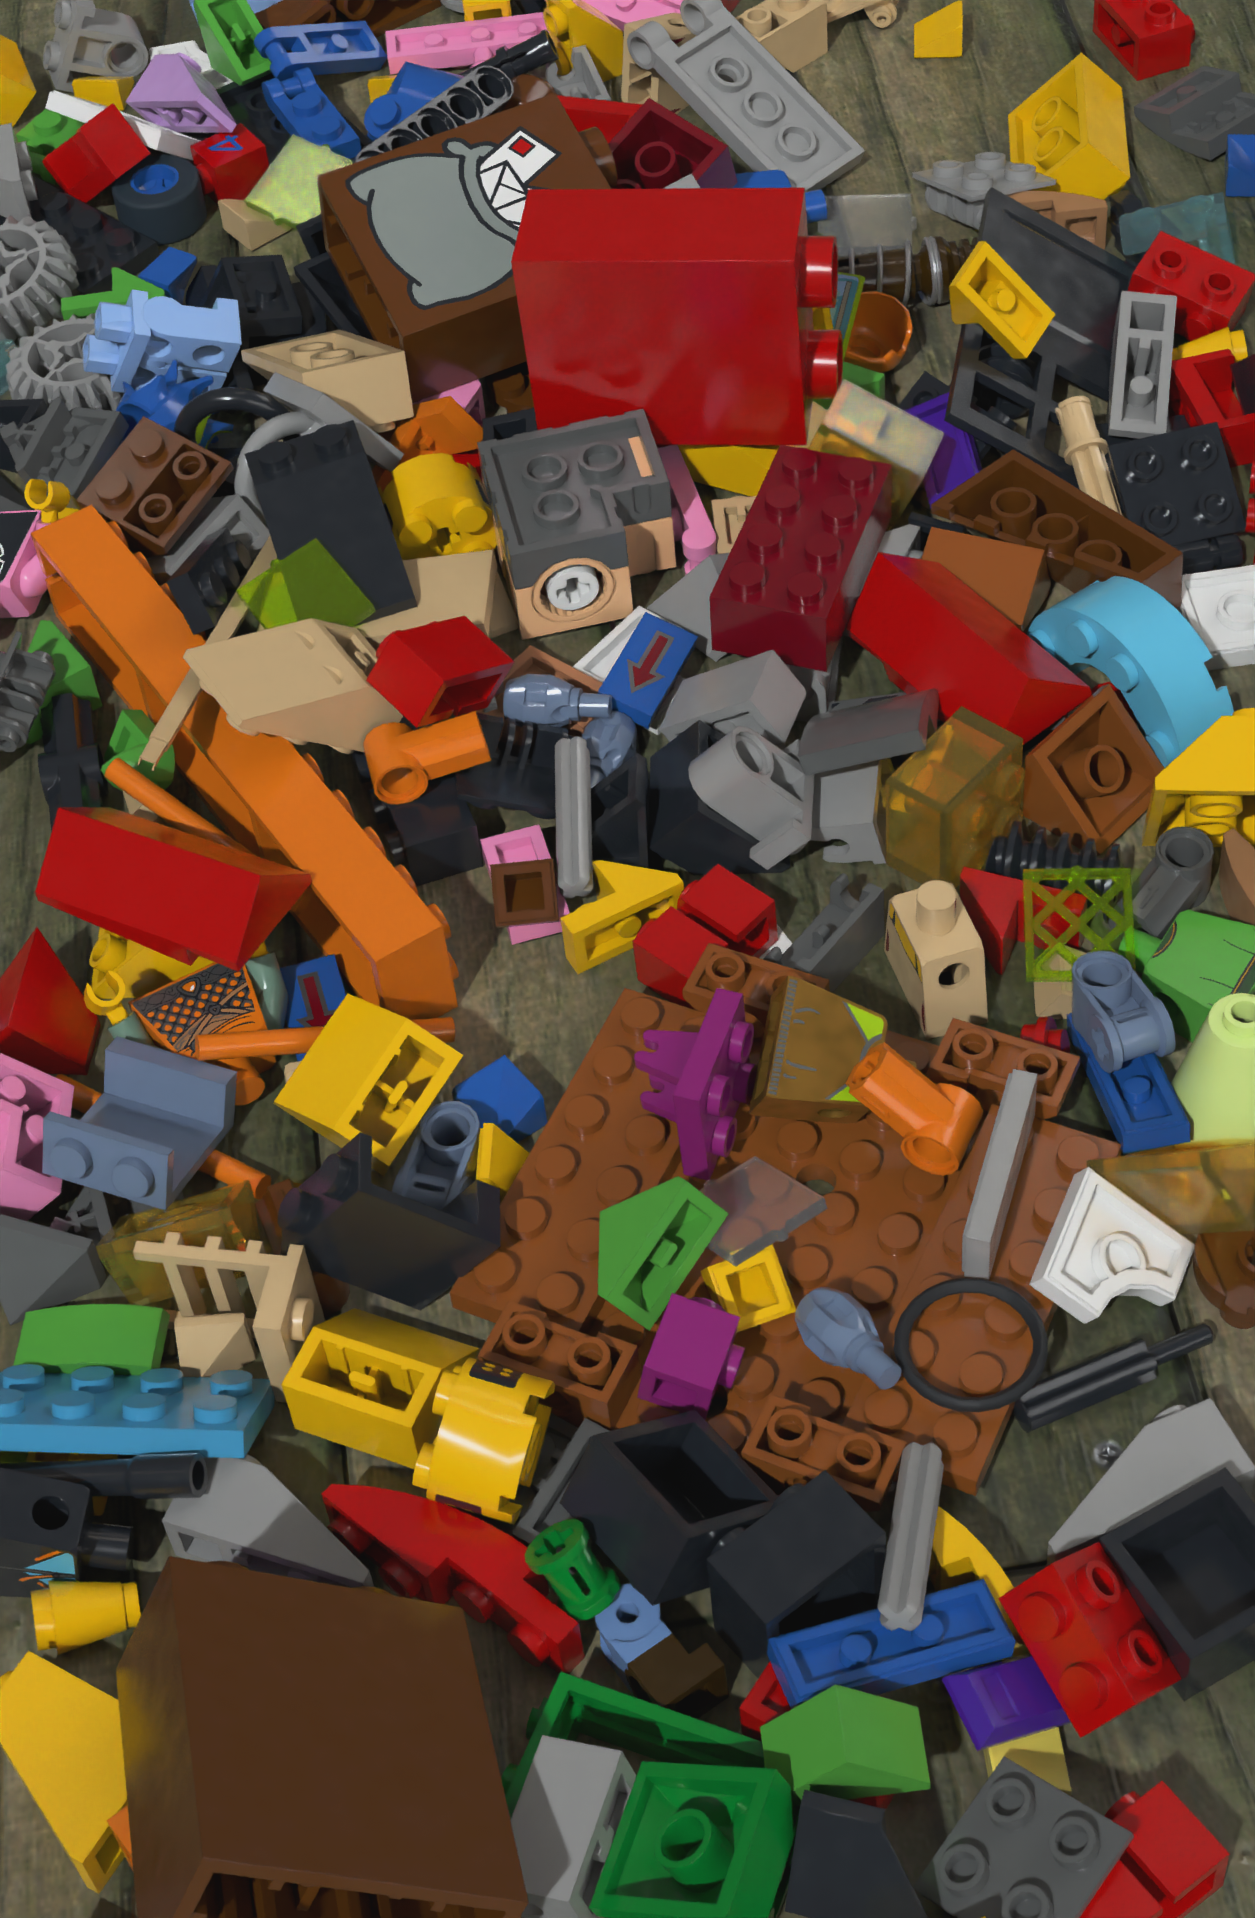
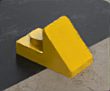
M979 241L949 285L952 321L955 324L979 323L1013 359H1024L1029 356L1056 315L986 241Z
M603 860L593 861L592 867L597 901L583 904L574 912L560 918L566 959L576 973L580 974L632 949V941L647 921L654 918L657 919L670 906L677 909L679 896L684 890V882L677 873Z

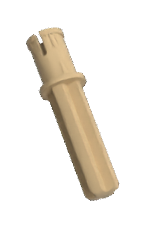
M1074 396L1065 399L1058 404L1059 408H1055V413L1066 442L1067 449L1063 454L1065 462L1068 465H1073L1081 491L1122 515L1105 459V455L1108 452V444L1105 439L1100 438L1093 417L1090 399L1086 396Z

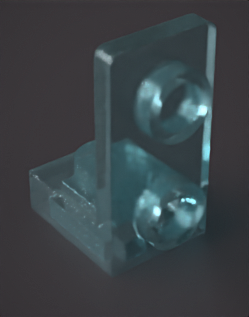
M1223 192L1206 196L1197 195L1185 201L1154 208L1145 207L1119 217L1121 246L1124 255L1147 251L1159 232L1163 231L1185 242L1198 240L1200 249L1236 265L1234 243Z

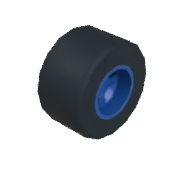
M159 154L147 156L111 184L119 222L155 240L158 246L177 243L192 236L202 227L207 217L198 169L189 160L176 155Z

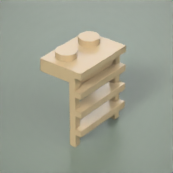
M167 1232L164 1243L136 1241L133 1250L135 1260L159 1262L164 1265L180 1310H166L170 1314L168 1329H174L175 1318L181 1316L212 1315L205 1314L207 1308L192 1266L204 1267L219 1314L245 1313L246 1316L232 1270L245 1272L257 1309L255 1319L246 1318L252 1338H256L276 1402L287 1403L281 1384L313 1326L325 1321L304 1245L290 1244L287 1256L266 1254L263 1241L256 1240L248 1241L245 1252L226 1250L222 1237L208 1236L205 1247L185 1246L181 1233Z

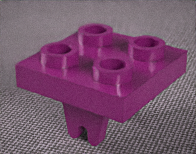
M717 988L699 1032L646 1030L643 1033L644 1045L646 1048L656 1051H638L634 1054L636 1068L649 1073L652 1088L662 1090L659 1093L643 1092L640 1095L641 1106L645 1110L677 1123L683 1173L687 1176L710 1181L719 1156L728 1157L733 1148L737 1132V1119L735 1115L740 1102L748 1104L752 1099L758 1067L756 1064L750 1063L749 1054L753 1043L754 1026L752 1023L746 1022L743 993Z

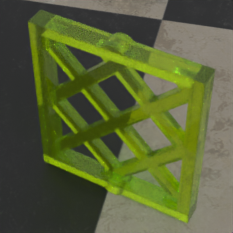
M1073 866L1071 868L1023 869L1026 982H1072V969L1070 971H1045L1042 966L1055 953H1058L1073 967V963L1078 958L1064 945L1078 931L1095 945L1089 952L1109 951L1117 954L1119 953L1110 944L1124 932L1125 958L1136 972L1131 868H1082L1081 866ZM1089 879H1111L1115 884L1100 897L1084 882ZM1041 880H1067L1069 884L1054 897L1039 882ZM1076 890L1093 903L1079 918L1062 904ZM1121 890L1123 895V916L1108 904ZM1032 891L1047 903L1034 918ZM1100 910L1117 924L1103 939L1086 925ZM1054 911L1071 924L1057 939L1040 925ZM1033 932L1049 945L1035 960Z

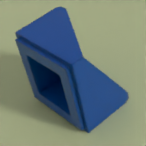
M1255 134L1227 135L1224 165L1225 196L1255 197Z
M168 247L138 277L164 289L166 297L172 298L183 305L185 289L196 266L197 257L193 254Z
M503 1055L457 1084L452 1090L453 1101L467 1104L477 1113L481 1128H483V1123H494L517 1143L547 1124L542 1094L506 1055Z

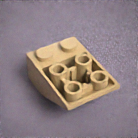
M309 618L190 648L183 655L184 660L199 677L198 683L200 687L212 695L227 713L226 720L238 731L250 736H258L261 732L282 736L286 740L298 745H306L307 742L329 745L341 753L352 754L354 750L364 752L363 742L366 735L373 728L385 723H399L403 717L391 703L366 681L378 658L376 657V650L357 628Z

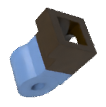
M621 1584L614 1601L595 1616L596 1626L600 1632V1646L604 1657L634 1697L696 1719L729 1697L725 1665L711 1647L705 1643L689 1654L664 1624L660 1604L652 1606L631 1584Z

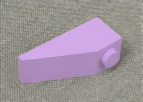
M182 53L154 55L125 101L147 121L176 132L232 133L237 125L214 86L200 74L201 67L199 64Z

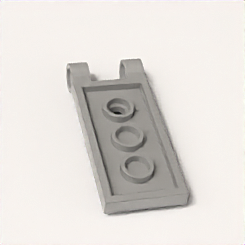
M721 0L682 1L680 5L682 20L688 30L696 35V37L680 47L671 40L665 28L655 21H649L628 35V50L636 64L646 70L654 68L754 172L779 169L786 173L792 188H805V192L822 189L860 163L865 150L723 6ZM727 75L731 77L734 82H726L722 80L719 76Z

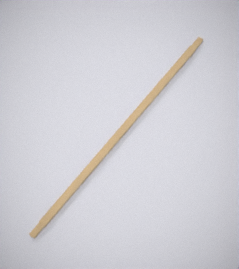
M271 536L268 537L204 645L235 636L266 583L268 576H270L278 562ZM192 668L189 669L152 731L137 765L142 760L154 763L152 771L155 769L163 753L169 749L203 691L198 683L199 677Z

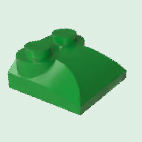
M642 1761L589 1909L596 1916L604 1918H768L795 1836V1819L792 1814L790 1784L777 1769Z

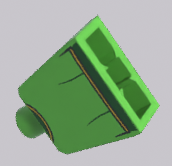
M1186 910L1179 912L1163 939L1131 927L1120 943L1117 954L1125 957L1130 962L1133 970L1142 973L1143 983L1153 996L1161 1000L1166 1007L1173 1023L1174 1032L1192 1043L1212 1006L1219 999L1235 993L1255 995V926Z

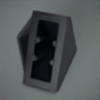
M638 753L591 788L593 861L603 860L651 869L652 850L648 848L650 789L647 759Z
M804 1790L799 1811L785 1912L809 1918H928L886 1835L885 1809Z

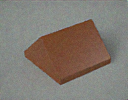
M931 527L921 559L939 562L1024 632L1050 593L1051 580L1045 550Z
M1110 684L1101 686L1025 756L1023 816L1040 826L1046 827L1048 831L1058 837H1061L1064 831L1071 833V844L1079 849L1083 847L1089 837L1095 838L1097 855L1103 853L1148 809L1155 777L1165 769Z

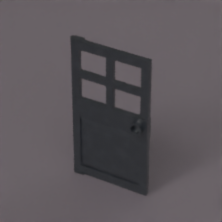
M991 187L985 195L977 243L979 241H986L1056 315L1027 357L1037 363L1033 389L979 361L981 341L993 339V337L979 323L961 324L944 421L1006 454L1012 449L1016 450L1079 489L1073 465H1068L1063 457L1044 448L1048 420L1060 426L1055 413V408H1059V403L1051 400L1055 373L1108 401L1105 423H1108L1109 381L1114 326L1121 292L1128 291L1132 273L1138 264L1127 258L1124 261ZM974 380L1029 409L1025 437L970 408Z

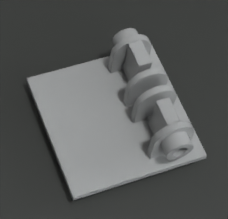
M999 152L978 153L975 155V161L964 163L956 160L936 161L933 163V169L912 173V178L926 183L925 200L932 211L946 215L977 230L980 228L985 195L991 187L1008 195L1056 185V179L1036 172L1034 165L1012 163L1006 160L1005 154Z

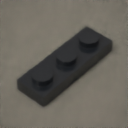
M227 527L207 535L166 581L193 635L215 627L252 566V561L246 547L240 540L234 541Z

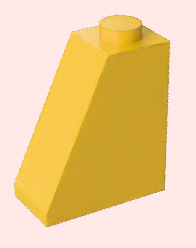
M28 1650L14 1670L8 1671L0 1677V1746L86 1887L100 1894L125 1858L106 1821L128 1805L119 1701Z

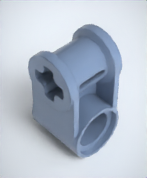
M1095 951L1080 956L1073 963L1072 1023L1092 1049L1098 1064L1105 1072L1112 1073L1122 1068L1123 1062L1155 1053L1159 1057L1171 1055L1175 1051L1174 1027L1166 1007L1161 1000L1153 996L1125 957L1114 952Z
M446 1101L436 1104L425 1113L421 1119L420 1127L406 1162L396 1176L392 1192L441 1210L476 1181L481 1127L477 1113L469 1105L459 1101ZM461 1142V1143L458 1144V1145L447 1146V1145H449V1144H451V1143Z

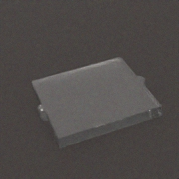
M911 193L825 196L827 220L817 222L818 232L822 233V236H836L838 256H849L851 247L855 250V255L877 252L879 243L883 246V251L905 248L907 239L911 242L912 248V231L917 229V218L912 216Z
M756 1156L717 1180L711 1179L706 1181L704 1188L699 1190L729 1213L707 1248L735 1267L774 1242L787 1240L789 1238L788 1233L828 1209L823 1196Z

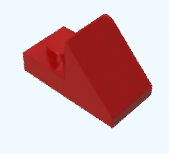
M963 867L960 874V899L982 941L984 955L998 975H1003L1016 941L1032 944L1044 950H1052L1057 943L1080 950L1085 938L1088 896Z

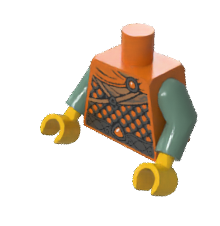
M265 940L239 972L214 962L129 1001L128 1004L131 1010L129 1014L121 1003L125 995V983L118 973L108 970L105 974L108 985L116 994L114 999L110 1001L98 999L89 983H87L84 991L86 1007L92 1013L105 1015L110 1020L111 1025L107 1029L113 1039L118 1036L196 1060V1035L284 1029L289 995L275 951H267ZM275 1056L207 1060L203 1062L237 1071L235 1105L241 1106L255 1101L263 1093L265 1083L260 1073L272 1068L276 1058Z

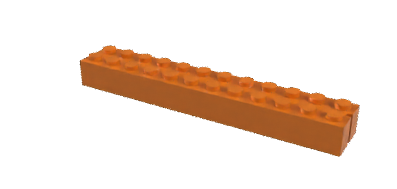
M91 504L30 534L42 572L48 577L45 579L56 617L130 710H142L156 726L191 668L183 658L184 653L187 649L204 645L208 638L205 631L193 635L168 584L158 585L145 556L141 552L133 554L129 550L127 540L119 525L115 521L107 523ZM203 690L172 742L175 753V767L232 839L258 857L310 874L312 883L305 890L311 894L310 902L300 914L296 915L292 911L290 913L324 956L335 954L342 979L358 998L410 1020L438 1018L457 1008L458 1003L453 980L459 977V972L454 959L447 950L446 939L451 937V929L439 907L434 903L428 906L425 905L419 897L416 884L408 870L402 864L394 867L386 858L384 846L376 832L370 826L363 829L355 821L354 812L345 795L339 789L332 792L325 785L318 764L309 753L300 755L295 749L294 743L282 736L261 732L258 736H250L238 731L226 720L227 713L216 699Z

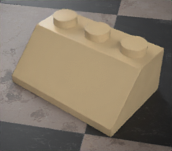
M335 330L241 350L243 362L268 380L276 372L323 392L376 433L393 430L396 428L395 421L414 417L404 350L343 330Z

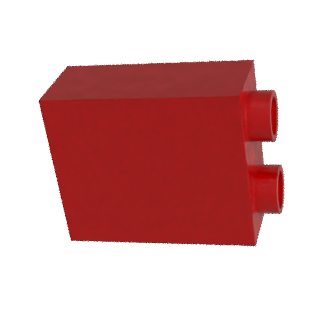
M805 188L528 189L511 264L538 430L569 426V423L604 416L623 415L624 412L644 408L656 445L807 446L813 399H840L843 341L841 330H814L812 308H835L838 248L836 236H808Z

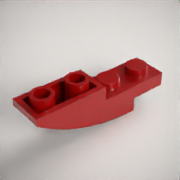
M331 1484L321 1493L330 1521L326 1528L356 1558L363 1554L380 1567L378 1571L381 1578L398 1596L411 1599L416 1596L419 1600L445 1604L453 1596L460 1607L476 1621L485 1623L488 1619H491L508 1633L507 1639L514 1650L535 1667H540L545 1662L559 1674L560 1672L570 1674L585 1658L579 1623L546 1598L550 1593L547 1579L544 1575L531 1571L525 1561V1553L528 1547L509 1534L451 1506L406 1492L372 1486Z

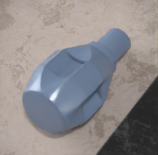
M526 674L509 679L505 685L503 697L505 720L507 718L515 719V724L520 727L523 726L525 721L532 722L533 730H536L538 724L560 728L571 724L572 721L580 722L582 717H611L612 696L610 694L583 693L582 688H574V685L553 675Z
M612 711L610 718L593 719L585 727L581 736L586 740L587 748L590 751L591 788L636 753V725L629 716L622 712Z
M819 1287L806 1294L799 1302L795 1312L797 1327L805 1345L823 1362L832 1366L850 1368L852 1371L861 1374L864 1373L882 1390L889 1389L897 1383L901 1376V1368L883 1352L884 1346L879 1339L870 1312L855 1298L846 1292L833 1288Z

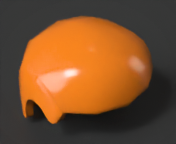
M878 291L862 292L844 361L879 373L893 370L905 356L911 340L913 325L910 311L896 297Z

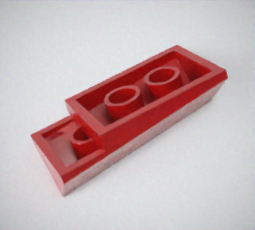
M878 552L846 626L849 637L879 659L884 665L888 679L906 694L936 688L939 695L938 719L993 763L998 764L1092 696L1090 686L939 562Z
M58 807L35 894L38 901L189 966L199 956H202L239 972L310 886L312 880L309 873L111 807Z

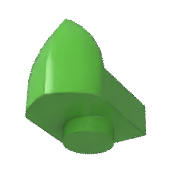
M122 709L103 759L106 763L102 765L101 772L105 775L109 764L114 759L120 758L165 790L172 783L174 777L175 753L173 745L171 744L169 749L163 753L153 771L154 763L142 760L137 765L140 755L155 728V724L142 710ZM106 779L113 787L122 791V789Z

